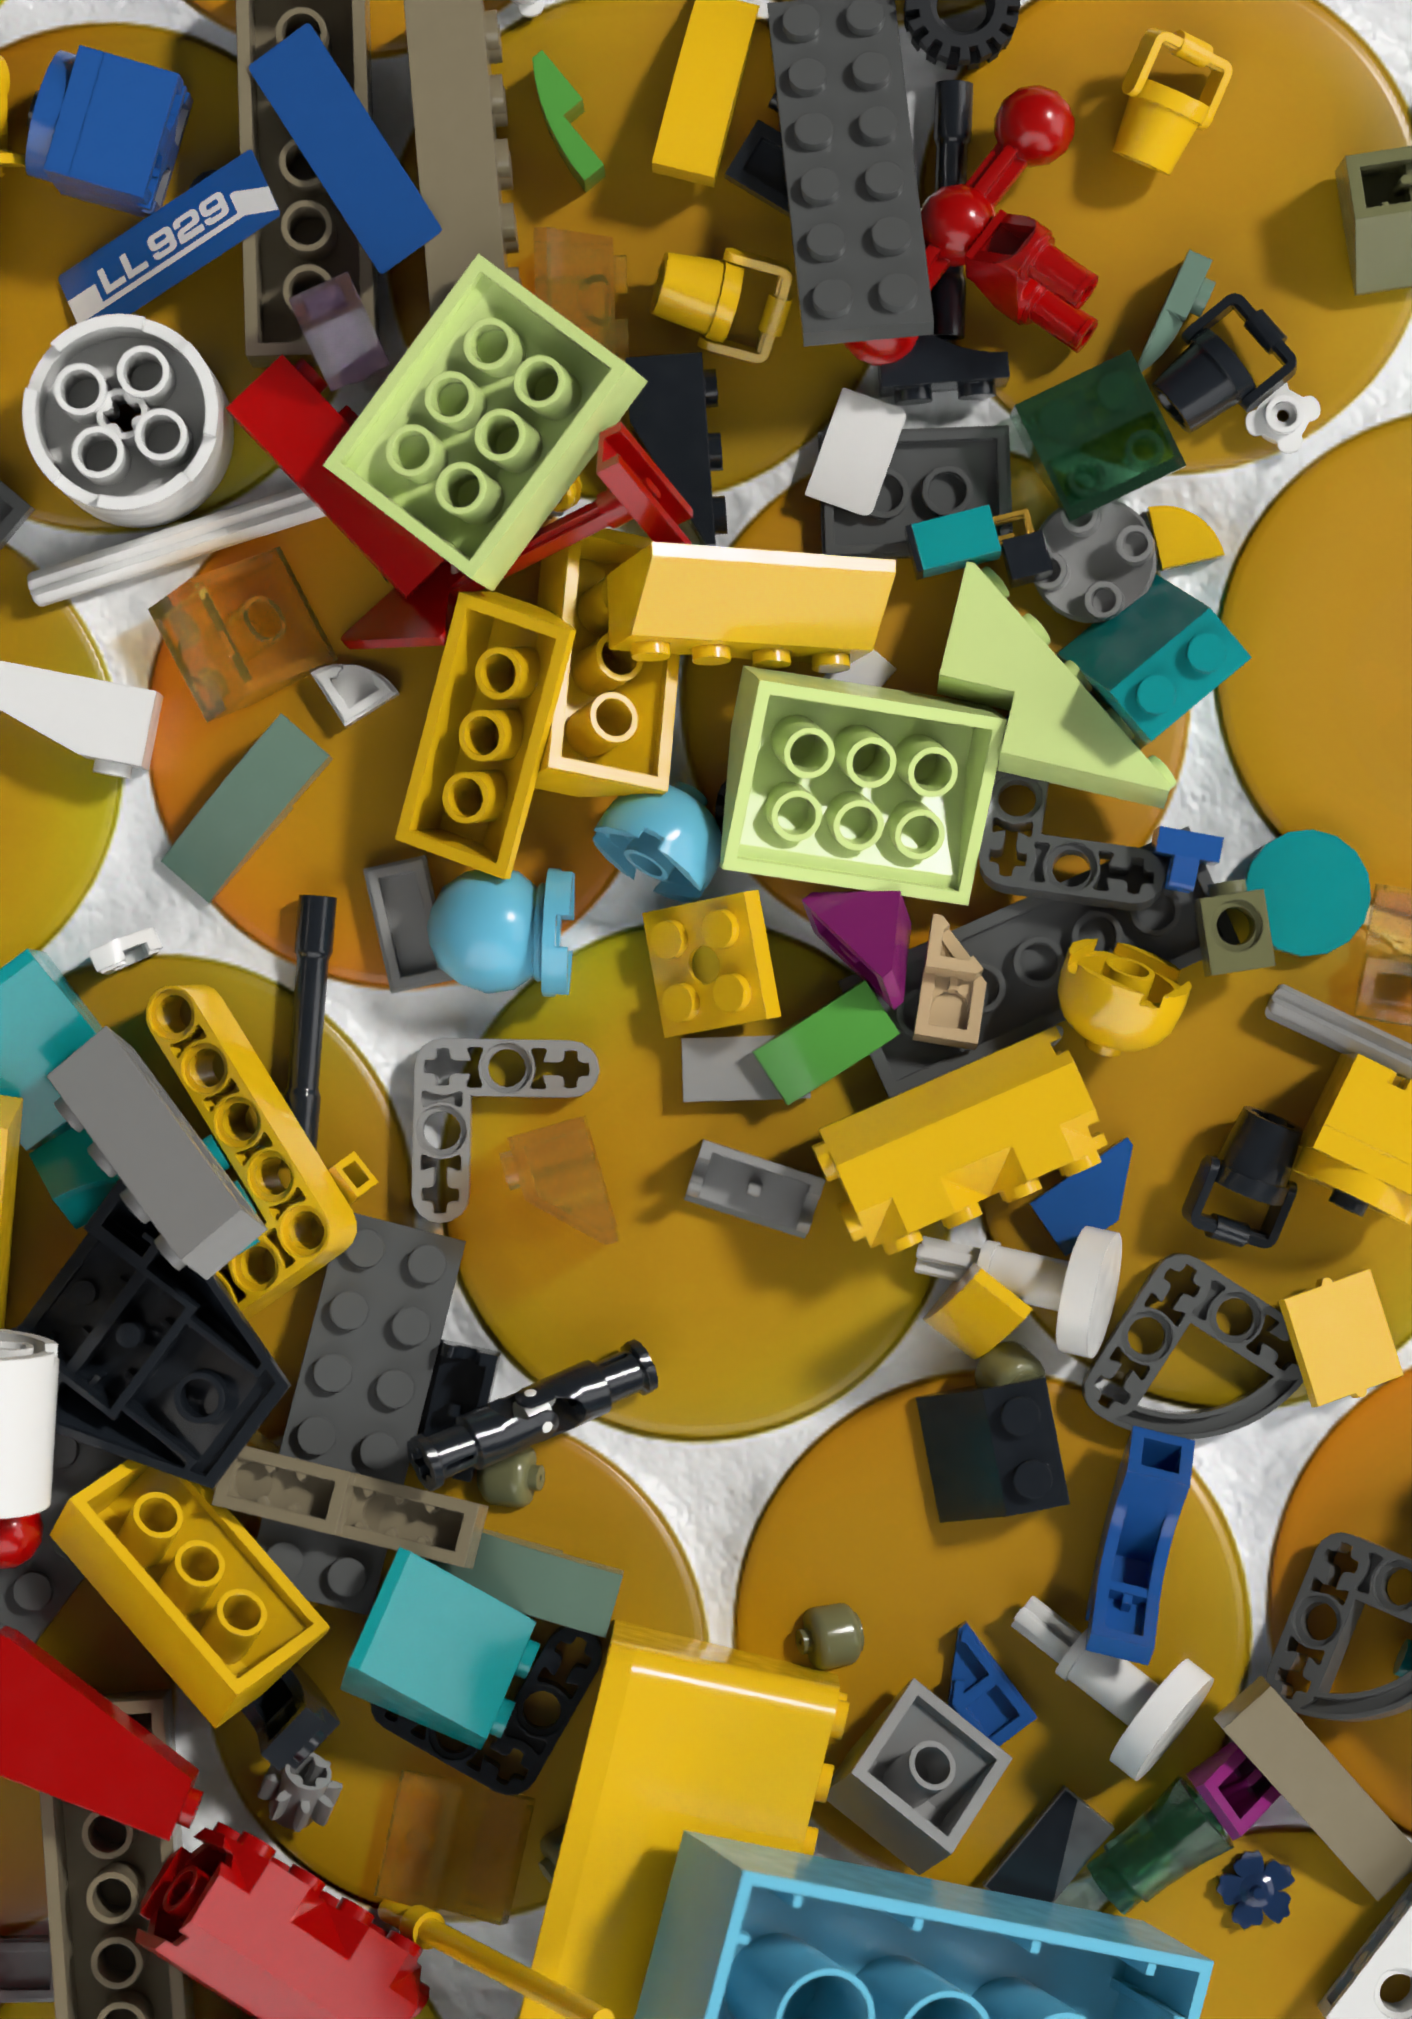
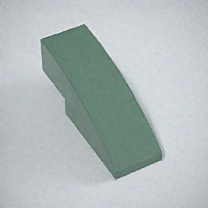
M281 713L203 805L161 862L203 899L211 903L293 810V804L330 764L333 758Z
M483 1529L473 1569L428 1559L432 1564L523 1614L604 1638L607 1635L624 1572L621 1569L563 1554V1551L487 1529Z

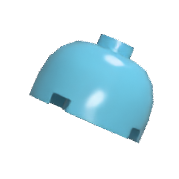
M675 782L673 786L669 785L668 792L663 795L633 794L618 796L600 818L593 830L596 833L592 839L602 855L626 876L634 880L637 868L646 875L661 881L653 892L680 902H696L711 882L719 866L722 836L715 817L705 807L708 803L707 798L693 786L684 782Z

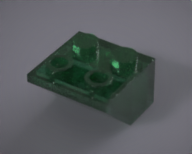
M1131 350L1014 405L1010 414L1014 427L1037 474L1069 523L1186 467V463Z

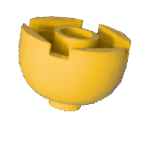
M1087 938L1073 942L1068 949L1060 972L1057 992L1063 1016L1071 1028L1085 1038L1084 1044L1087 1048L1104 1056L1117 1057L1121 1055L1122 1051L1136 1052L1156 1046L1171 1034L1185 1008L1192 988L1190 981L1183 985L1178 983L1181 974L1179 968L1154 953L1125 943L1117 942L1114 952L1110 953L1095 951L1098 939Z

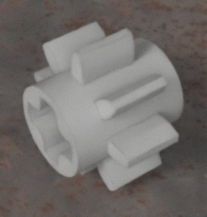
M311 1753L296 1770L287 1764L279 1771L270 1764L257 1793V1797L263 1800H270L268 1804L270 1815L268 1818L271 1821L275 1820L283 1827L295 1829L296 1832H300L302 1828L309 1826L312 1821L321 1826L326 1825L343 1788L342 1783L331 1780V1762L325 1761L315 1753Z

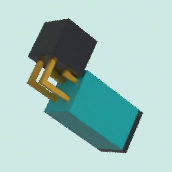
M985 505L905 526V538L916 580L965 568L967 561L978 565L1000 559L1001 552L1011 588L1052 577L1053 567L1043 530L1034 532L1028 508L992 517L990 505ZM1024 520L1027 534L1014 537V533L1002 536L997 535L996 526Z

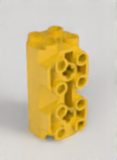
M1056 1026L1047 1028L818 1129L822 1141L812 1145L811 1148L826 1181L830 1182L838 1178L848 1200L837 1204V1207L854 1242L865 1237L870 1248L882 1244L885 1253L891 1255L923 1241L924 1239L919 1229L941 1220L944 1227L951 1229L982 1215L983 1212L978 1202L989 1196L999 1193L1002 1201L1010 1203L1042 1189L1038 1179L1039 1176L1058 1169L1061 1176L1069 1177L1102 1162L1097 1150L1108 1145L1105 1135L1102 1132L1090 1134L1088 1126L1099 1122V1118L1069 1050L1055 1052L1050 1044L1062 1038Z

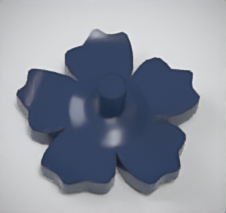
M1245 1850L1240 1858L1233 1862V1869L1237 1874L1224 1873L1219 1875V1883L1216 1890L1222 1895L1223 1902L1226 1905L1235 1904L1231 1919L1234 1923L1240 1924L1243 1929H1247L1251 1925H1261L1263 1922V1912L1276 1923H1281L1284 1917L1290 1915L1288 1905L1291 1897L1286 1891H1283V1889L1295 1881L1289 1865L1280 1864L1275 1859H1271L1264 1866L1263 1857L1259 1850Z

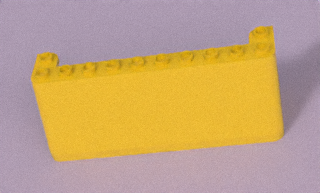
M615 1619L531 1969L610 2009L614 2014V2019H634L684 1830L814 1855L819 1828L808 1826L814 1801L826 1803L834 1765L823 1762L829 1738L837 1740L842 1738L850 1702H847L848 1694L840 1692L838 1675ZM526 1996L523 1997L518 2019H567Z

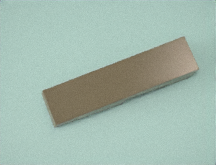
M245 1446L216 1485L212 1505L396 1551L401 1547L420 1557L470 1569L474 1568L489 1508L486 1505Z
M1261 1675L1214 1717V1720L1377 1901L1412 1871V1843Z

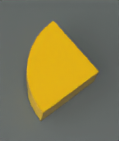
M1152 506L1146 509L1150 529L1156 544L1160 571L1217 559L1225 555L1215 532L1197 515L1174 506Z

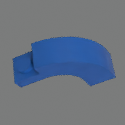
M1137 1426L1132 1427L1113 1486L1094 1565L1085 1620L1089 1621L1086 1651L1149 1665L1155 1648L1160 1596L1169 1550L1191 1484L1195 1440Z

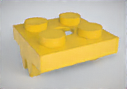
M759 890L745 891L642 913L664 1038L781 1017ZM703 946L715 952L720 965L717 978L710 984L699 981L692 969L694 953Z

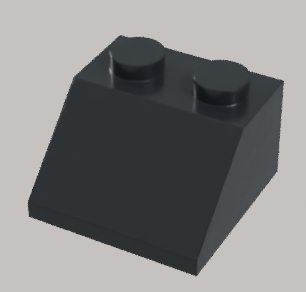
M1042 1375L998 1386L977 1387V1385L915 1397L940 1523L1008 1517L1070 1504L1045 1376Z

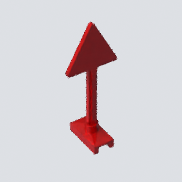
M619 422L599 433L596 474L608 489L598 493L595 501L540 528L503 579L609 526L616 529L634 519L653 542L691 545L692 542L678 525L693 518V509L622 422ZM447 561L407 600L395 588L392 589L341 636V641L348 649L445 646L459 592H477L486 587L472 580Z

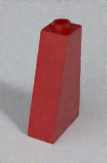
M4 1626L0 1630V1776L167 1841H170L179 1825L190 1829L204 1794L203 1791L193 1788L200 1770L19 1630Z

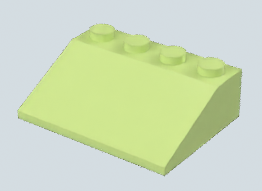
M477 254L323 466L469 578L494 591L598 450L599 433L619 422L648 381L487 259Z
M743 665L730 733L720 854L721 869L865 891H901L902 896L968 906L1007 719L991 706L970 701Z

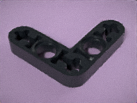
M566 1626L557 1628L549 1637L513 1700L516 1704L501 1738L496 1737L489 1747L505 1756L510 1754L513 1748L523 1753L521 1764L524 1768L528 1769V1772L524 1776L514 1773L508 1781L498 1776L500 1764L485 1754L481 1767L469 1762L479 1749L470 1745L462 1750L448 1749L440 1743L437 1731L427 1727L425 1735H422L413 1729L419 1723L400 1715L398 1718L391 1716L387 1709L370 1703L371 1712L375 1720L386 1730L493 1791L504 1795H518L528 1790L535 1782L596 1675L603 1656L602 1643L597 1635ZM576 1637H580L587 1642L584 1652L592 1659L587 1666L577 1662L572 1667L566 1678V1683L575 1684L578 1687L573 1695H570L558 1682L541 1678L538 1675L543 1667H546L555 1676L563 1659V1653L556 1649V1646L560 1641L571 1644ZM546 1691L552 1693L560 1703V1716L549 1726L540 1727L532 1724L524 1713L525 1700L535 1692Z

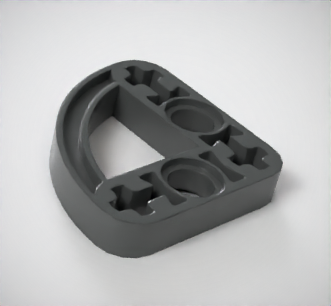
M1173 1253L1163 1257L1154 1266L1090 1365L1082 1381V1395L1086 1404L1097 1415L1131 1431L1133 1426L1186 1439H1200L1229 1433L1261 1419L1286 1401L1300 1387L1303 1379L1299 1366L1295 1363L1287 1362L1283 1365L1282 1369L1278 1368L1275 1365L1278 1353L1263 1342L1259 1341L1256 1353H1252L1246 1348V1345L1260 1334L1266 1315L1275 1319V1323L1267 1331L1281 1340L1288 1341L1290 1339L1281 1312L1198 1258L1185 1253ZM1187 1264L1193 1269L1190 1280L1197 1285V1288L1191 1296L1182 1292L1177 1295L1170 1308L1182 1312L1176 1324H1173L1163 1312L1144 1304L1151 1293H1153L1158 1301L1162 1302L1171 1287V1284L1164 1279L1165 1273L1170 1268L1180 1272ZM1231 1298L1244 1300L1252 1312V1320L1249 1327L1238 1335L1224 1333L1216 1322V1313L1219 1306ZM1142 1317L1156 1319L1164 1331V1339L1161 1346L1150 1354L1136 1352L1128 1341L1130 1326ZM1190 1323L1270 1374L1244 1395L1207 1409L1174 1412L1155 1410L1138 1405ZM1119 1347L1121 1352L1130 1360L1146 1365L1147 1369L1140 1378L1130 1369L1121 1384L1122 1388L1128 1392L1126 1399L1122 1403L1112 1399L1106 1406L1098 1403L1102 1392L1094 1385L1101 1375L1111 1379L1117 1373L1122 1363L1110 1359V1356L1115 1348Z
M1342 1532L1331 1534L1320 1542L1306 1572L1266 1675V1681L1294 1712L1326 1720L1361 1722L1386 1718L1412 1708V1670L1399 1679L1375 1689L1357 1693H1329L1365 1604L1412 1624V1600L1404 1605H1396L1390 1599L1387 1590L1388 1581L1396 1571L1408 1569L1412 1572L1411 1558L1362 1537ZM1351 1550V1558L1359 1562L1358 1568L1355 1573L1344 1572L1341 1575V1568L1333 1563L1334 1557L1337 1552L1348 1554ZM1322 1584L1333 1587L1337 1585V1590L1349 1592L1346 1601L1337 1596L1321 1593ZM1328 1604L1336 1613V1629L1327 1639L1318 1641L1312 1637L1308 1630V1616L1318 1605ZM1300 1643L1306 1648L1324 1651L1322 1661L1310 1658L1308 1654L1296 1652L1298 1644ZM1304 1667L1303 1677L1311 1681L1310 1688L1307 1692L1296 1691L1292 1697L1294 1687L1286 1682L1289 1671L1300 1672Z

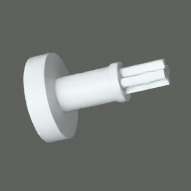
M1085 1226L1076 1240L1069 1261L1003 1247L1000 1242L986 1240L982 1248L923 1236L924 1240L922 1244L919 1243L916 1252V1273L958 1282L970 1266L975 1263L1027 1305L1058 1311L1056 1344L1060 1352L1091 1359L1095 1357L1106 1334L1117 1293L1122 1260V1238L1120 1233Z
M1032 1596L1026 1605L1019 1610L1011 1625L1059 1663L1055 1670L1058 1676L1065 1681L1069 1679L1128 1726L1116 1744L1109 1761L1135 1781L1141 1779L1175 1741L1207 1696L1214 1682L1213 1677L1188 1658L1182 1661L1159 1685L1127 1660L1086 1651L1088 1628L1081 1633L1035 1596Z

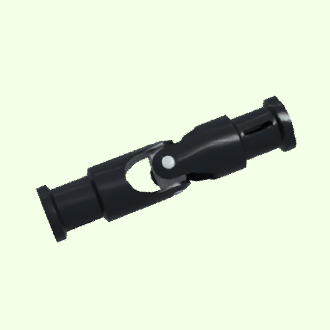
M633 1339L621 1346L620 1352L595 1363L590 1360L579 1362L526 1386L516 1393L504 1398H498L456 1417L455 1425L428 1437L422 1434L412 1437L407 1441L410 1463L422 1485L429 1491L436 1490L444 1485V1479L471 1467L482 1470L518 1454L536 1443L550 1439L609 1413L612 1404L635 1393H640L643 1396L652 1393L658 1388L656 1368L646 1348L639 1341ZM556 1398L555 1403L550 1406L549 1401Z

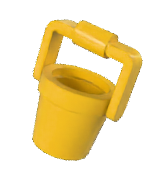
M1158 28L1148 29L1140 41L1122 84V91L1129 95V99L1112 151L1135 163L1170 176L1195 130H1205L1210 126L1233 73L1231 63L1213 54V46L1183 30H1178L1173 34ZM1162 45L1168 48L1170 54L1196 67L1203 68L1206 66L1212 69L1199 100L1147 79Z
M729 247L725 249L722 260L666 252L655 279L650 313L701 333L697 346L704 350L752 363H762L768 359L775 337H781L793 301L788 296L792 284L791 271L789 266L783 261ZM744 267L778 275L773 291L768 294L758 326V330L761 332L756 347L725 340L731 328L740 299Z

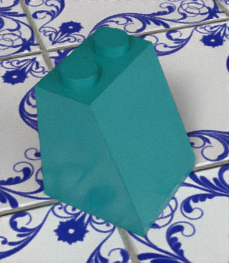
M1155 574L1153 583L1147 593L1137 599L1131 606L1109 621L1093 623L1056 654L1063 663L1071 660L1080 668V671L1093 688L1089 693L1105 711L1112 708L1123 719L1134 734L1132 742L1139 750L1153 741L1252 658L1209 606Z
M28 948L0 969V1095L23 1098L20 1144L26 1151H31L72 1128L54 1105V1102L61 1095L50 1082L47 1075L102 1029V1026L48 954Z
M399 1547L348 1662L340 1690L481 1750L489 1734L501 1738L516 1702L504 1697L513 1676L516 1675L526 1680L541 1644L529 1638L537 1621L413 1552Z

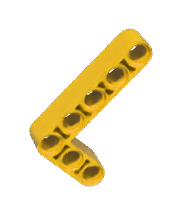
M205 984L165 986L156 990L149 998L146 1007V1022L149 1030L266 1220L264 1225L267 1230L258 1237L260 1242L235 1256L215 1273L245 1318L249 1320L346 1251L354 1242L357 1233V1220L347 1200L218 992ZM184 1000L188 1002L191 1009V1020L187 1027L183 1024L180 1017V1008ZM217 1053L222 1057L224 1063V1074L220 1081L213 1071V1060ZM249 1107L255 1111L257 1116V1128L253 1135L245 1123V1115ZM282 1160L288 1165L291 1180L287 1189L281 1184L278 1177V1168ZM315 1214L321 1219L324 1226V1236L321 1243L314 1238L311 1231V1221ZM266 1249L273 1255L275 1260L273 1277L269 1276L263 1265V1256Z

